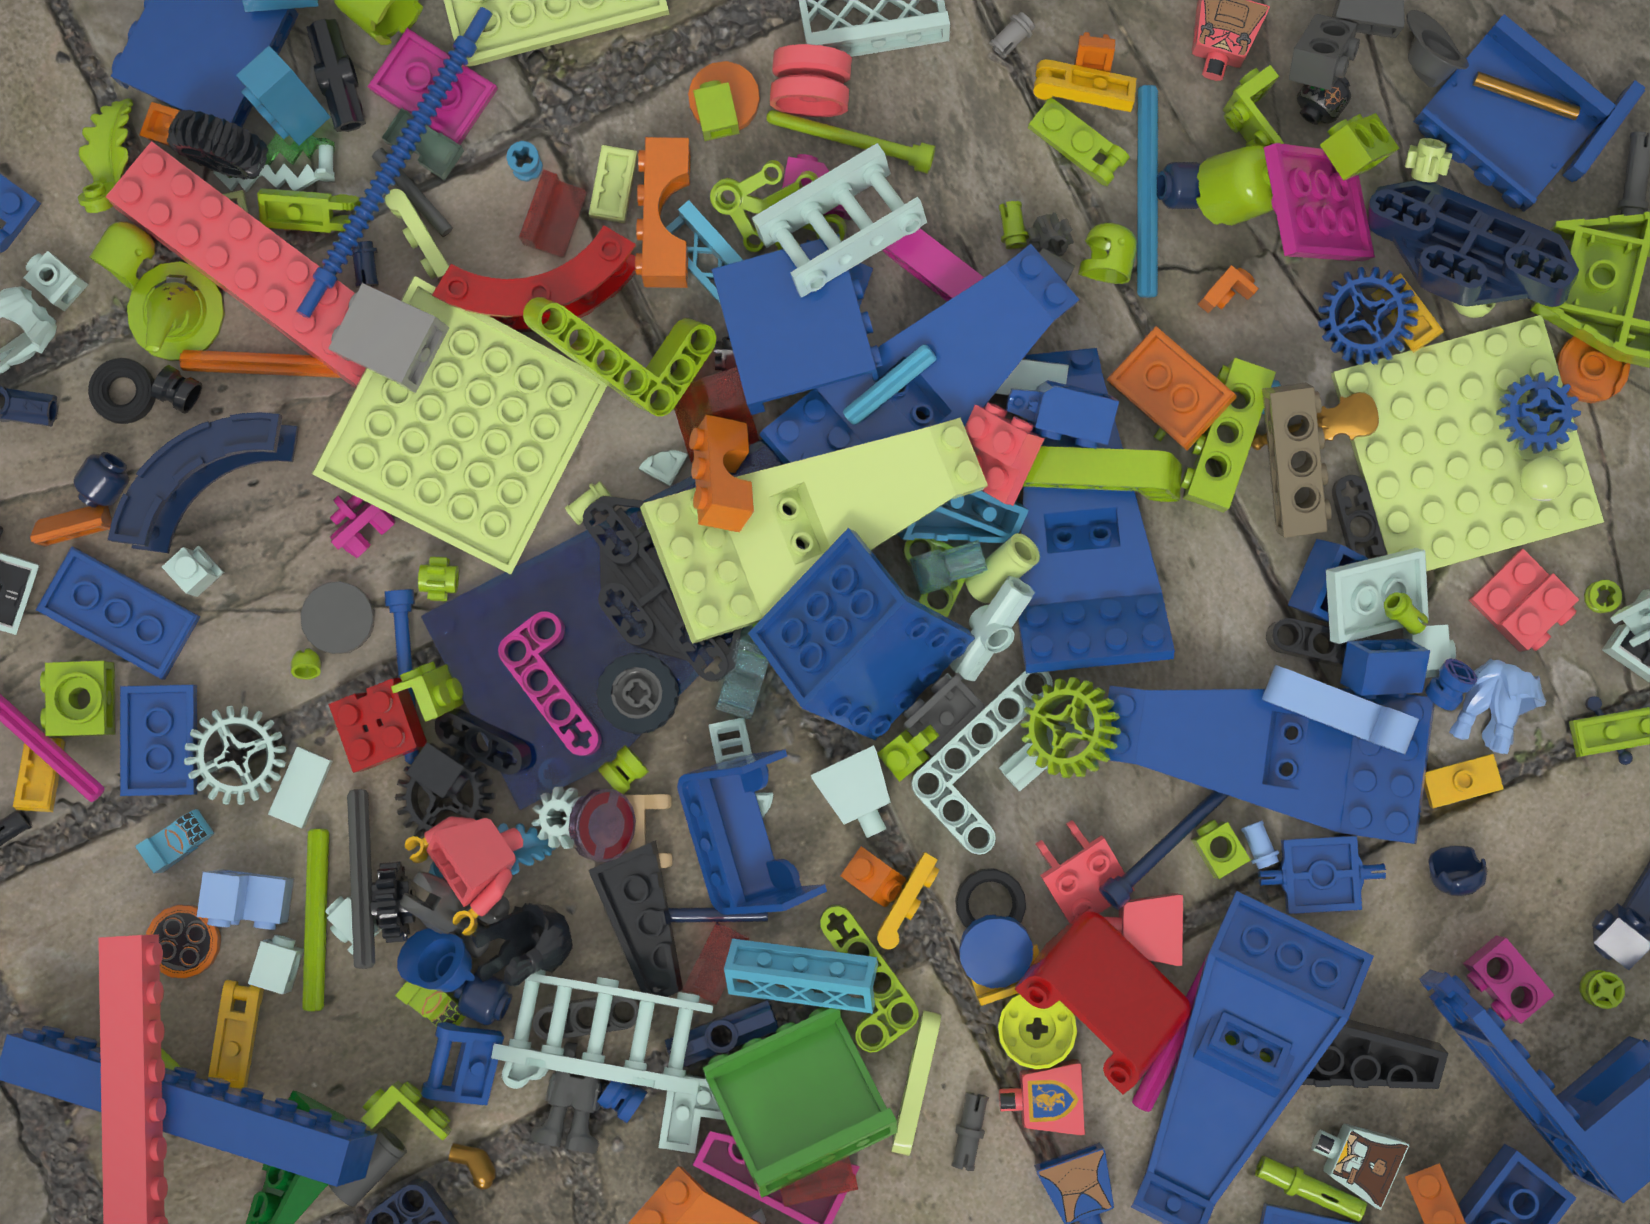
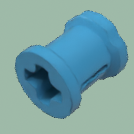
M519 141L510 146L506 158L508 165L513 170L514 176L520 181L525 182L538 178L542 173L543 164L536 147L526 141ZM529 156L532 161L531 164L524 163L523 166L520 167L518 160H526V158Z

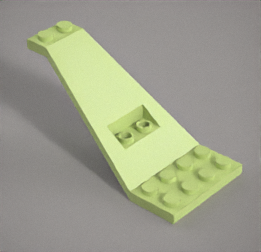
M960 417L915 431L737 476L736 478L752 482L754 505L753 514L740 532L699 525L697 509L693 506L696 488L643 503L640 509L692 644L758 623L848 528L857 532L868 548L873 550L948 501L981 491L988 484ZM782 507H789L792 515L785 514ZM797 539L805 544V549H800L796 545Z

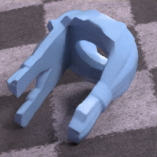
M1491 658L1474 670L1477 682L1466 693L1463 708L1449 733L1455 738L1467 740L1476 716L1490 708L1491 720L1482 732V739L1485 742V746L1489 747L1493 752L1508 754L1510 745H1513L1514 726L1519 716L1537 707L1546 706V699L1542 692L1539 676L1534 677L1531 672H1524L1516 665L1507 664L1501 660H1492Z

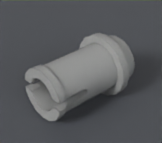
M1022 12L1017 16L1013 14L1010 17L1011 22L989 42L993 50L1004 59L1025 37L1030 38L1033 35L1031 31L1035 28V25Z

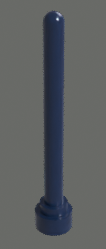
M1213 790L1122 877L1118 875L1114 879L1109 878L1101 885L1099 891L1107 902L1120 910L1131 899L1132 887L1229 795Z

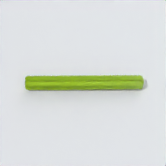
M310 829L307 837L302 1008L304 1011L309 1012L321 1011L324 1008L327 913L325 911L327 909L329 831L327 829Z

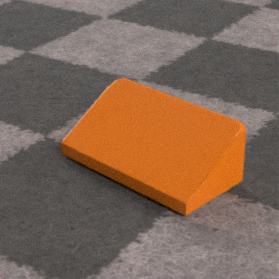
M98 505L96 508L88 506L39 519L35 523L30 535L31 542L41 546H49L109 530L112 522L109 508Z

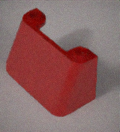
M1093 911L1083 912L1047 942L1014 988L1028 1003L1040 1009H1047L1060 1000L1113 1052L1105 1061L1103 1071L1108 1081L1123 1095L1137 1084L1191 1014V1005L1186 996L1107 919Z

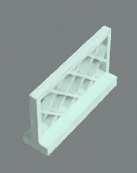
M798 0L806 44L836 48L846 52L851 57L949 41L950 21L944 0H932L937 4L938 12L923 14L915 9L920 0H911L909 4L902 0H881L874 10L859 0H844L847 2V5L838 16L823 7L828 0H819L818 2L814 0ZM888 2L903 10L898 19L892 20L886 19L879 13ZM807 5L812 8V10L809 12V14H808ZM853 7L868 16L863 24L853 26L844 20ZM818 13L833 22L827 30L811 31L810 23Z

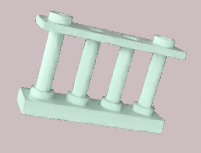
M878 143L752 217L759 238L766 248L779 242L797 267V269L790 273L801 298L810 292L821 289L825 283L904 236L915 233L921 226L927 223L921 200L916 197L904 204L885 177L891 173L885 153ZM870 186L875 188L892 211L874 223L854 197ZM838 205L844 207L860 229L859 232L844 241L839 239L823 217V214ZM808 223L812 225L829 249L812 260H809L791 234Z

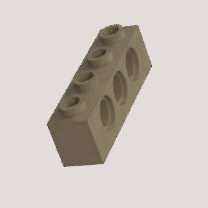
M1306 382L1263 388L1276 531L1284 538L1328 532L1327 521L1331 520L1332 512L1329 500L1324 498L1323 485L1328 484V471L1326 464L1321 463L1320 449L1325 448L1324 432L1322 427H1318L1317 413H1321L1322 410L1320 394L1314 390L1313 386ZM1295 415H1301L1303 422L1300 429L1295 432H1289L1287 427L1288 421ZM1299 451H1305L1306 460L1304 464L1298 468H1292L1291 459L1293 455ZM1302 487H1308L1309 496L1307 500L1302 503H1295V493Z

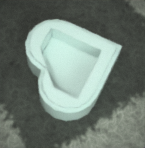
M506 1061L502 1071V1078L508 1087L518 1089L525 1086L530 1080L541 1079L547 1074L549 1069Z

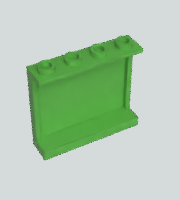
M821 1007L813 1011L808 1019L797 1024L795 1022L784 1024L776 1030V1034L763 1040L762 1038L752 1039L745 1043L741 1050L731 1055L720 1054L712 1058L708 1065L703 1067L706 1082L761 1198L898 1133L897 1120L891 1108L887 1109L841 1018L840 1009Z

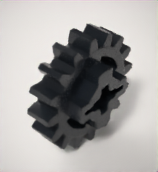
M401 861L380 863V869L377 870L378 880L372 883L371 913L375 916L377 926L382 929V937L386 939V943L404 942L408 940V934H410L409 923L415 922L416 916L406 911L400 905V901L404 893L416 897V890L412 887L411 878L408 879V876H405V867L402 866Z

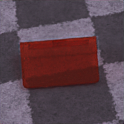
M543 169L519 235L523 245L563 258L567 252L585 202L586 190L561 182L556 173Z
M716 922L682 991L688 994L692 992L717 1005L727 985L724 966L732 939L749 941L750 938L720 922Z
M848 1156L779 1189L782 1205L787 1207L858 1190V1185Z

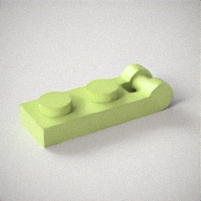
M400 189L390 190V194L385 196L386 205L396 217L403 218L408 227L402 231L411 247L414 249L419 246L426 258L420 260L431 280L438 277L441 281L449 268L448 263L406 194Z

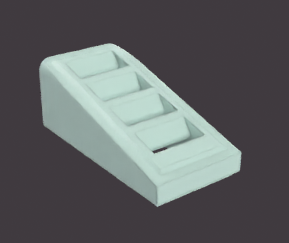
M744 717L708 725L716 764L752 754ZM739 730L741 737L720 741L719 734ZM743 746L744 752L724 756L722 754L723 748Z

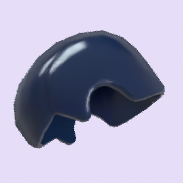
M1449 846L1440 848L1430 854L1428 860L1430 878L1435 887L1441 892L1451 896H1465L1475 893L1485 885L1488 872L1486 861L1482 858L1480 862L1472 847Z

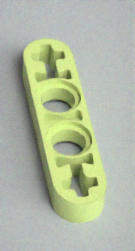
M925 1010L922 1012L897 1119L898 1133L893 1136L891 1152L910 1156L939 1032L941 1014Z

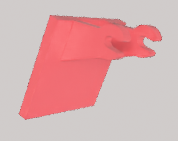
M1073 820L1067 822L1066 825L1083 850L1061 865L1042 840L1035 843L1051 869L1040 876L1069 923L1083 912L1093 911L1100 914L1112 906L1102 896L1099 887L1109 878L1114 879L1118 875L1122 877L1125 874L1105 838L1101 835L1089 843Z

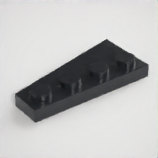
M656 840L588 870L640 991L668 997L683 990Z

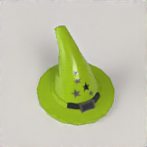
M180 261L163 263L144 273L134 290H132L127 305L129 328L137 343L151 355L169 361H179L180 353L184 350H207L219 335L225 316L223 296L218 286L191 265Z

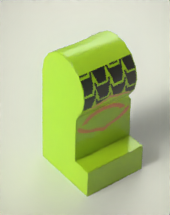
M406 982L395 995L404 1004H409L423 1017H427L436 1027L440 1022L460 1026L466 1018L459 1013V999L455 998L452 992L429 990Z

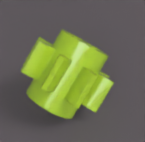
M430 557L429 565H420L418 589L420 592H428L427 599L448 601V593H457L459 568L458 566H450V559H447V557Z

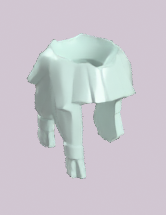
M22 286L6 288L0 291V318L4 317L13 321L24 330V333L0 348V374L7 371L10 366L30 359L36 352L42 354L57 331L56 320L49 316L46 308L39 306L32 298V291Z

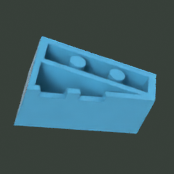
M270 46L265 48L236 75L245 86L241 93L283 140L290 136L298 145H301L330 118V115L299 77Z
M981 490L948 501L897 535L903 540L919 538L935 539L936 541H948L949 539L968 540L969 542L1005 543L1014 534L1020 532L1029 509L1018 501H1015L1014 506L1004 504Z

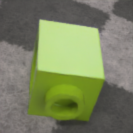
M717 80L701 84L700 89L693 90L704 141L740 134L729 82L721 84Z
M1213 819L1197 828L1198 836L1191 840L1213 878L1221 879L1251 860L1228 822L1221 821L1217 823ZM1218 836L1223 837L1227 842V851L1221 857H1215L1210 850L1212 840Z

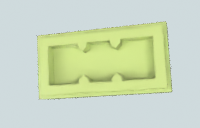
M607 145L601 146L589 217L625 223L638 158L637 151Z

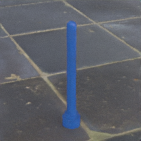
M414 589L384 592L385 606H389L390 613L394 615L398 678H400L401 674L413 670L408 612H412L411 605L415 604ZM410 687L408 690L415 707V695L412 687ZM419 750L404 755L405 761L412 765L414 758L419 754Z

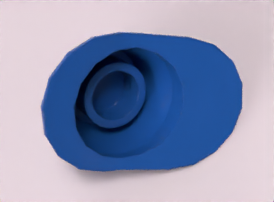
M430 928L418 931L408 938L402 946L397 959V969L404 980L429 990L453 992L466 980L474 981L475 976L471 973L472 958L469 951L465 948L463 939L450 933L440 934Z

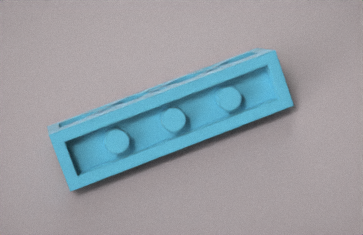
M688 200L678 209L679 216L666 229L673 234L683 224H686L693 231L694 247H687L688 253H693V262L688 257V269L720 304L717 289L709 280L714 279L713 273H703L697 267L698 253L713 254L718 259V267L739 262L743 259ZM699 239L706 247H698Z
M732 939L724 966L728 994L872 1014L875 1006L873 985L878 968L877 957ZM737 979L748 980L753 984L737 982ZM775 984L785 985V986L788 987L789 989H787V988H779V987L776 986ZM811 989L821 990L824 993H817ZM848 994L862 995L864 999L854 998Z

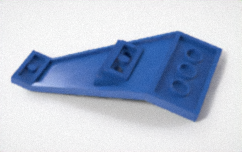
M1030 244L1005 265L878 347L883 365L876 368L879 380L922 345L930 347L937 359L902 388V392L894 394L859 424H851L845 417L843 410L879 381L873 382L871 373L813 389L766 426L759 435L781 461L787 464L930 427L960 417L965 427L974 406L984 407L1047 328L1080 299L1034 246ZM916 411L923 412L926 420L919 419Z
M1097 348L1025 355V359L1067 364L1069 365L1067 385L1108 394ZM1115 420L1108 445L1098 443L1097 448L1123 449ZM1033 427L1032 432L1039 435V433L1035 431L1036 428ZM1063 434L1061 440L1043 437L1045 439L1041 445L1048 447L1088 448L1075 444V441L1071 440V436ZM1024 487L1023 506L1029 509L1021 527V534L1034 542L1040 554L1039 562L1019 578L1035 592L1017 619L1026 674L1174 659L1175 649L1164 598L1135 491Z
M1118 686L1109 687L1108 698L1112 699L1115 704L1108 712H1115L1120 716L1117 721L1111 724L1112 727L1119 728L1121 731L1119 735L1111 734L1110 741L1115 742L1118 747L1116 749L1106 748L1105 752L1110 757L1109 761L1140 765L1338 833L1410 844L1417 843L1435 704L1427 696L1407 694L1404 698H1396L1385 694L1376 695L1375 699H1366L1419 719L1407 752L1402 754L1262 700L1265 689L1141 690ZM1338 688L1354 695V691L1349 688ZM1295 726L1298 729V736L1294 740H1289L1287 730ZM1285 763L1293 765V773L1290 776H1284L1282 773V766Z
M1238 891L1235 892L1205 960L1146 1172L1131 1208L1163 1224H1208L1215 1204L1348 1021L1373 960V955ZM1225 1036L1234 1037L1237 1044L1229 1045L1225 1040ZM1260 1052L1269 1054L1271 1062L1263 1061L1260 1058Z

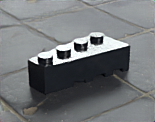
M1348 1019L1302 1085H1314L1315 1087L1353 1086L1354 1088H1369V1086H1388L1389 1088L1439 1089L1448 1052L1440 1043Z

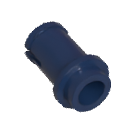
M373 241L358 242V247H352L356 278L355 286L360 288L362 283L372 287L378 286L379 281L377 280L374 256L375 253H378L377 248L373 247Z

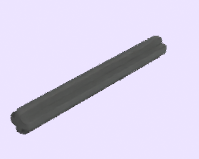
M354 789L350 790L347 795L353 959L355 968L368 969L372 968L375 964L374 915L371 913L370 906L372 901L369 799L367 790Z

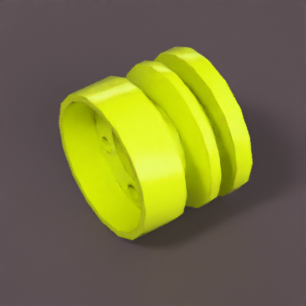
M1020 994L1011 998L1004 1007L998 1024L1000 1043L1007 1055L1019 1065L1032 1069L1051 1068L1063 1061L1073 1049L1077 1035L1075 1016L1060 1000L1047 1009H1040L1032 1006ZM1037 1017L1041 1018V1024L1048 1028L1047 1032L1040 1034V1039H1034L1032 1032L1026 1031L1027 1024H1033L1034 1018Z

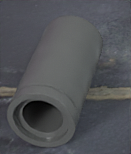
M381 1126L375 1132L377 1133V1138L366 1178L338 1187L329 1185L334 1194L351 1207H355L407 1153L403 1143L385 1127Z

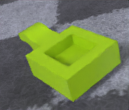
M931 724L914 738L905 730L881 749L877 755L900 782L929 759L923 749L939 737V734Z

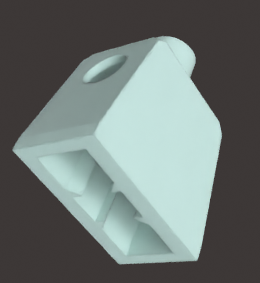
M874 745L811 775L814 783L844 825L858 819L866 838L887 829L878 809L891 802Z

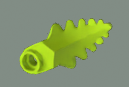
M130 98L114 101L111 104L112 106H102L100 109L101 115L94 113L90 117L96 127H84L82 130V135L89 144L79 148V157L93 176V183L83 188V192L78 196V201L81 206L85 207L88 213H99L113 207L106 198V195L123 176L129 159L128 151L125 147H122V144L128 135V130L123 127L129 120L128 113L132 111L133 101Z

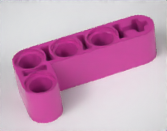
M920 228L915 233L906 235L882 249L889 258L947 302L984 278Z
M547 611L539 612L504 637L498 647L499 656L565 746L573 754L590 756L600 748L602 742L601 734L543 657L546 652L563 639L565 626L563 621L555 614ZM546 619L553 620L556 625L555 634L548 639H542L538 634L539 624ZM514 642H523L526 647L524 658L520 661H512L508 655L509 647ZM543 670L548 676V684L543 690L535 691L530 684L531 676L534 672ZM559 700H566L571 708L569 716L564 720H557L552 714L553 705ZM578 717L582 719L581 722L575 724L578 729L583 733L591 732L592 734L588 739L590 743L589 748L576 746L575 742L579 738L573 729H568L566 733L563 730L564 727L573 724Z

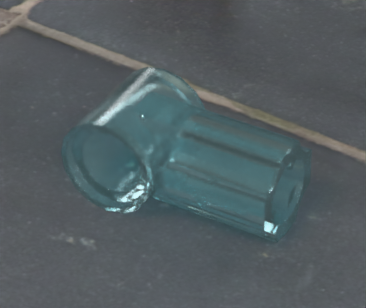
M979 540L945 551H941V549L934 550L909 559L920 595L951 586V582L988 571Z

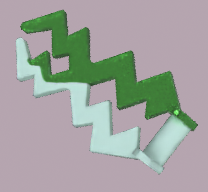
M276 133L267 146L269 149L266 156L267 161L257 178L244 180L213 171L231 191L239 183L247 192L260 176H264L277 189L287 182L292 191H301L318 180L324 182L335 181V172H333L335 142L327 138H315L311 135L301 145L293 141L291 146H289ZM319 149V166L315 172L308 164L299 177L285 164L281 166L276 174L270 167L279 153L294 165L303 151L310 159L315 150Z

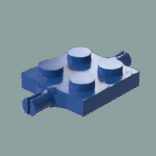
M1357 836L1281 840L1282 863L1280 870L1258 871V877H1273L1270 879H1258L1260 886L1281 884L1285 893L1287 914L1362 910L1361 890L1364 880L1386 878L1385 872L1371 873V871L1386 870L1384 863L1363 865L1358 855Z

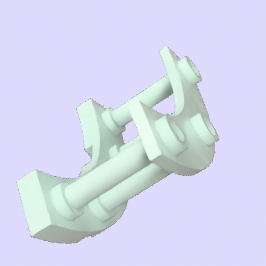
M540 969L525 979L514 1039H510L509 1046L495 1043L493 1045L492 1059L697 1096L699 1080L685 1078L686 1070H683L693 1010L712 1013L713 1006L699 1003L700 996L678 992L677 999L621 989L618 988V980L597 977L596 984L546 976V971ZM540 983L557 986L547 1043L542 1045L541 1052L531 1050L532 1042H528ZM572 989L598 993L587 1053L583 1052L582 1059L563 1056L564 1048H561ZM613 996L640 1000L629 1060H625L624 1067L605 1064V1056L602 1055ZM655 1003L679 1008L668 1067L664 1066L663 1074L646 1071L647 1063H644Z

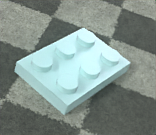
M1408 549L1326 570L1331 642L1341 644L1403 628L1404 626L1397 620H1391L1385 614L1384 602L1390 594L1395 592L1407 594L1412 599V604L1421 613H1424L1429 621L1425 550Z

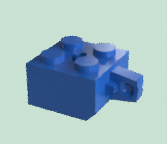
M1047 380L1037 386L1036 390L1011 388L1006 410L1028 419L1040 436L1061 440L1063 434L1071 436V440L1075 441L1077 445L1097 449L1098 443L1105 445L1109 443L1119 401L1109 394Z

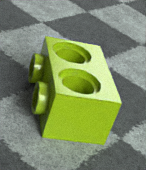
M1376 113L1364 118L1361 114H1358L1348 121L1347 119L1340 121L1327 131L1330 137L1320 144L1343 181L1373 169L1400 149Z

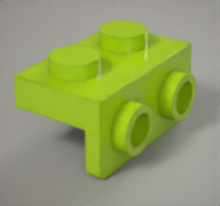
M434 661L401 674L402 682L391 686L393 694L412 687L425 722L464 704L461 683L453 676L449 663L437 668Z

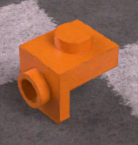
M862 846L840 875L883 907H887L890 902L899 896L902 885L906 880V877Z

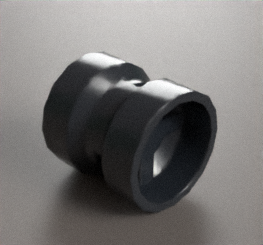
M167 365L154 380L151 396L162 402H171L174 409L186 414L197 402L202 391V383L192 377L185 378L181 376L179 370Z

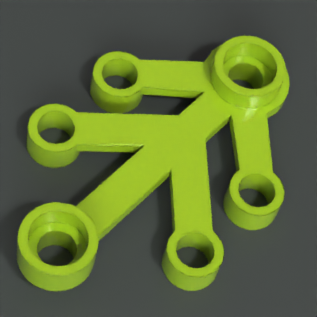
M770 160L765 163L761 171L741 182L731 178L719 180L711 189L710 200L718 212L732 217L743 236L744 247L748 251L758 252L763 248L764 244L761 241L759 245H753L749 241L750 235L758 237L759 235L745 210L759 214L803 187L801 179L809 178L812 182L818 179L814 172H802L795 182L763 199L748 195L765 184L774 185L782 179L784 175L783 165L776 160ZM767 168H776L779 173L778 177L772 178L768 176ZM726 190L732 191L735 195V200H726L723 192ZM836 214L825 215L824 218L828 223L832 222L838 226L839 231L836 234H839L842 241L847 231L845 221ZM810 223L802 227L816 232ZM779 242L775 243L778 250L783 249Z

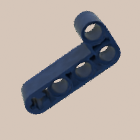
M414 1179L405 1184L377 1205L368 1214L365 1224H379L377 1221L378 1213L385 1212L392 1216L394 1224H429L433 1220L440 1221L442 1224H459L434 1187L424 1179ZM409 1190H417L423 1195V1206L415 1207L409 1203L407 1199Z

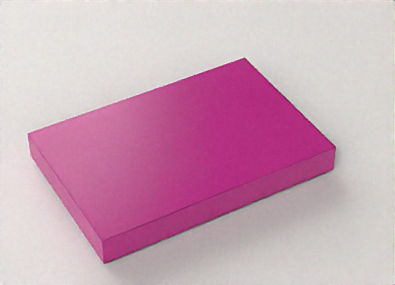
M407 28L367 87L400 110L403 108L412 114V111L419 110L417 103L424 101L422 94L429 93L427 86L430 84L434 85L433 77L440 75L438 68L445 67L443 60L450 59L447 53ZM462 66V74H456L458 81L451 83L452 91H446L447 99H441L442 108L435 109L437 116L430 117L432 124L428 126L459 145L463 142L498 90L495 84L467 66Z

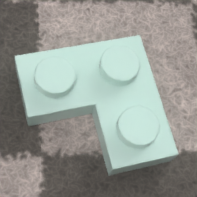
M685 1074V1078L699 1080L697 1096L667 1091L658 1148L695 1154L701 1117L724 1120L705 1077Z

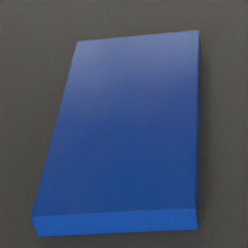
M75 547L70 548L36 608L40 613L162 680H165L201 617Z

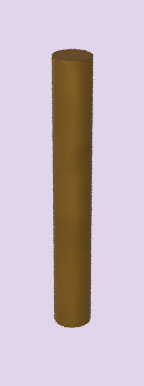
M1479 71L1476 73L1472 84L1473 86L1572 120L1577 119L1581 109L1580 106Z

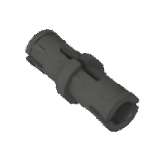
M966 1092L965 1094L966 1098L961 1124L956 1125L955 1132L958 1134V1139L951 1164L952 1167L962 1170L965 1167L967 1171L975 1170L974 1165L979 1140L983 1139L985 1134L982 1125L987 1101L989 1100L988 1096L982 1094L974 1095L975 1093Z

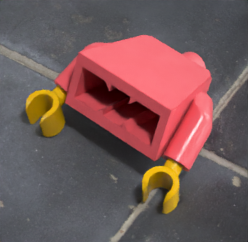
M451 816L426 831L424 838L409 837L405 841L404 846L408 851L420 846L419 851L412 854L410 859L414 863H422L430 856L463 907L470 904L471 909L469 911H459L454 915L453 924L456 926L461 919L469 917L470 925L464 929L462 934L471 935L478 926L476 918L479 915L485 916L506 891L512 879L511 869L516 861L513 852L523 847V839L516 828H510L500 833L492 820L488 818L475 820L473 818Z

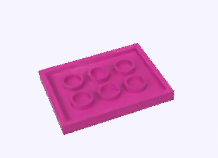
M1280 143L1263 147L1273 194L1271 202L1277 215L1284 256L1348 261H1366L1375 258L1359 175L1343 181L1323 149Z

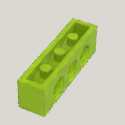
M1234 358L1228 366L1222 365L1217 379L1231 391L1238 392L1244 396L1246 401L1245 408L1237 409L1230 404L1205 431V434H1202L1194 443L1192 453L1196 454L1197 458L1193 468L1187 467L1181 481V488L1185 489L1183 499L1223 513L1230 508L1264 409L1262 389L1272 386L1276 374L1275 371L1238 358ZM1219 426L1231 428L1234 433L1232 443H1225L1219 439L1217 435ZM1213 459L1221 464L1222 475L1220 477H1212L1207 473L1205 468L1207 460Z

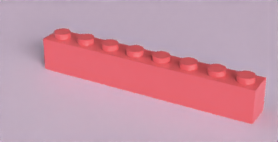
M159 934L99 937L103 1224H168L164 1208V1199L168 1191L167 1180L164 1177V1159L167 1153V1143L163 1137V1119L166 1115V1103L162 1098L165 1064L161 1059V1042L164 1038L165 1030L160 1015V1003L163 1000L164 989L160 982L159 966L163 958V949L159 943Z

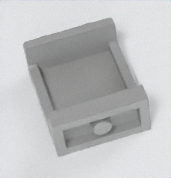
M362 283L358 292L351 297L349 309L341 325L334 330L332 342L328 349L342 359L361 365L416 393L449 327L437 317Z

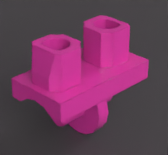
M338 495L333 501L339 509L330 516V519L336 525L346 517L349 519L329 537L331 538V543L338 550L343 547L345 551L358 558L371 545L359 530L369 522L382 535L396 522L391 514L368 502L355 512L354 509L364 500L353 495L346 502Z

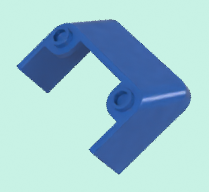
M786 749L738 757L694 770L682 775L678 780L679 797L708 895L713 907L723 915L786 911L827 892L825 884L801 886L797 868L788 860L774 859L755 795V791L765 788L768 783L769 770L767 764L787 757Z

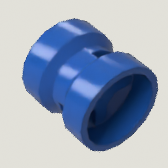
M1450 658L1440 667L1439 676L1432 678L1428 683L1425 692L1434 704L1445 710L1452 711L1462 702L1463 693L1469 692L1476 684L1477 676L1468 665L1457 659Z
M610 1081L597 1102L605 1109L611 1108L616 1111L618 1118L628 1123L648 1092L639 1086L633 1087L627 1083Z

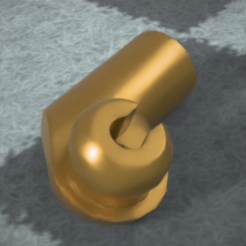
M453 1143L448 1161L467 1165L476 1188L481 1190L490 1188L495 1179L496 1172L487 1152L483 1149Z

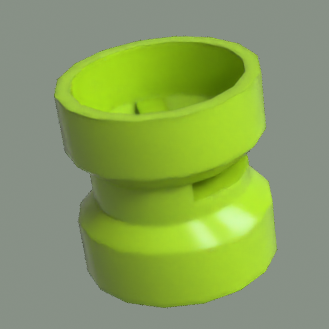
M624 745L617 751V757L613 761L605 762L598 768L602 776L621 796L630 789L631 782L635 779H642L649 772L647 767L627 745ZM617 765H618V766L624 771V773L628 776L627 778H626L625 775L617 768Z

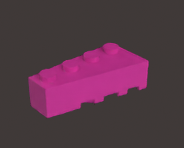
M712 1130L708 1131L692 1163L693 1166L803 1224H832L860 1168L856 1164L837 1161L761 1198L732 1135Z

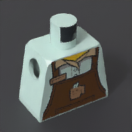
M1344 1123L1337 1137L1320 1129L1314 1137L1311 1149L1328 1157L1323 1169L1325 1173L1375 1208L1381 1210L1409 1144L1394 1136Z

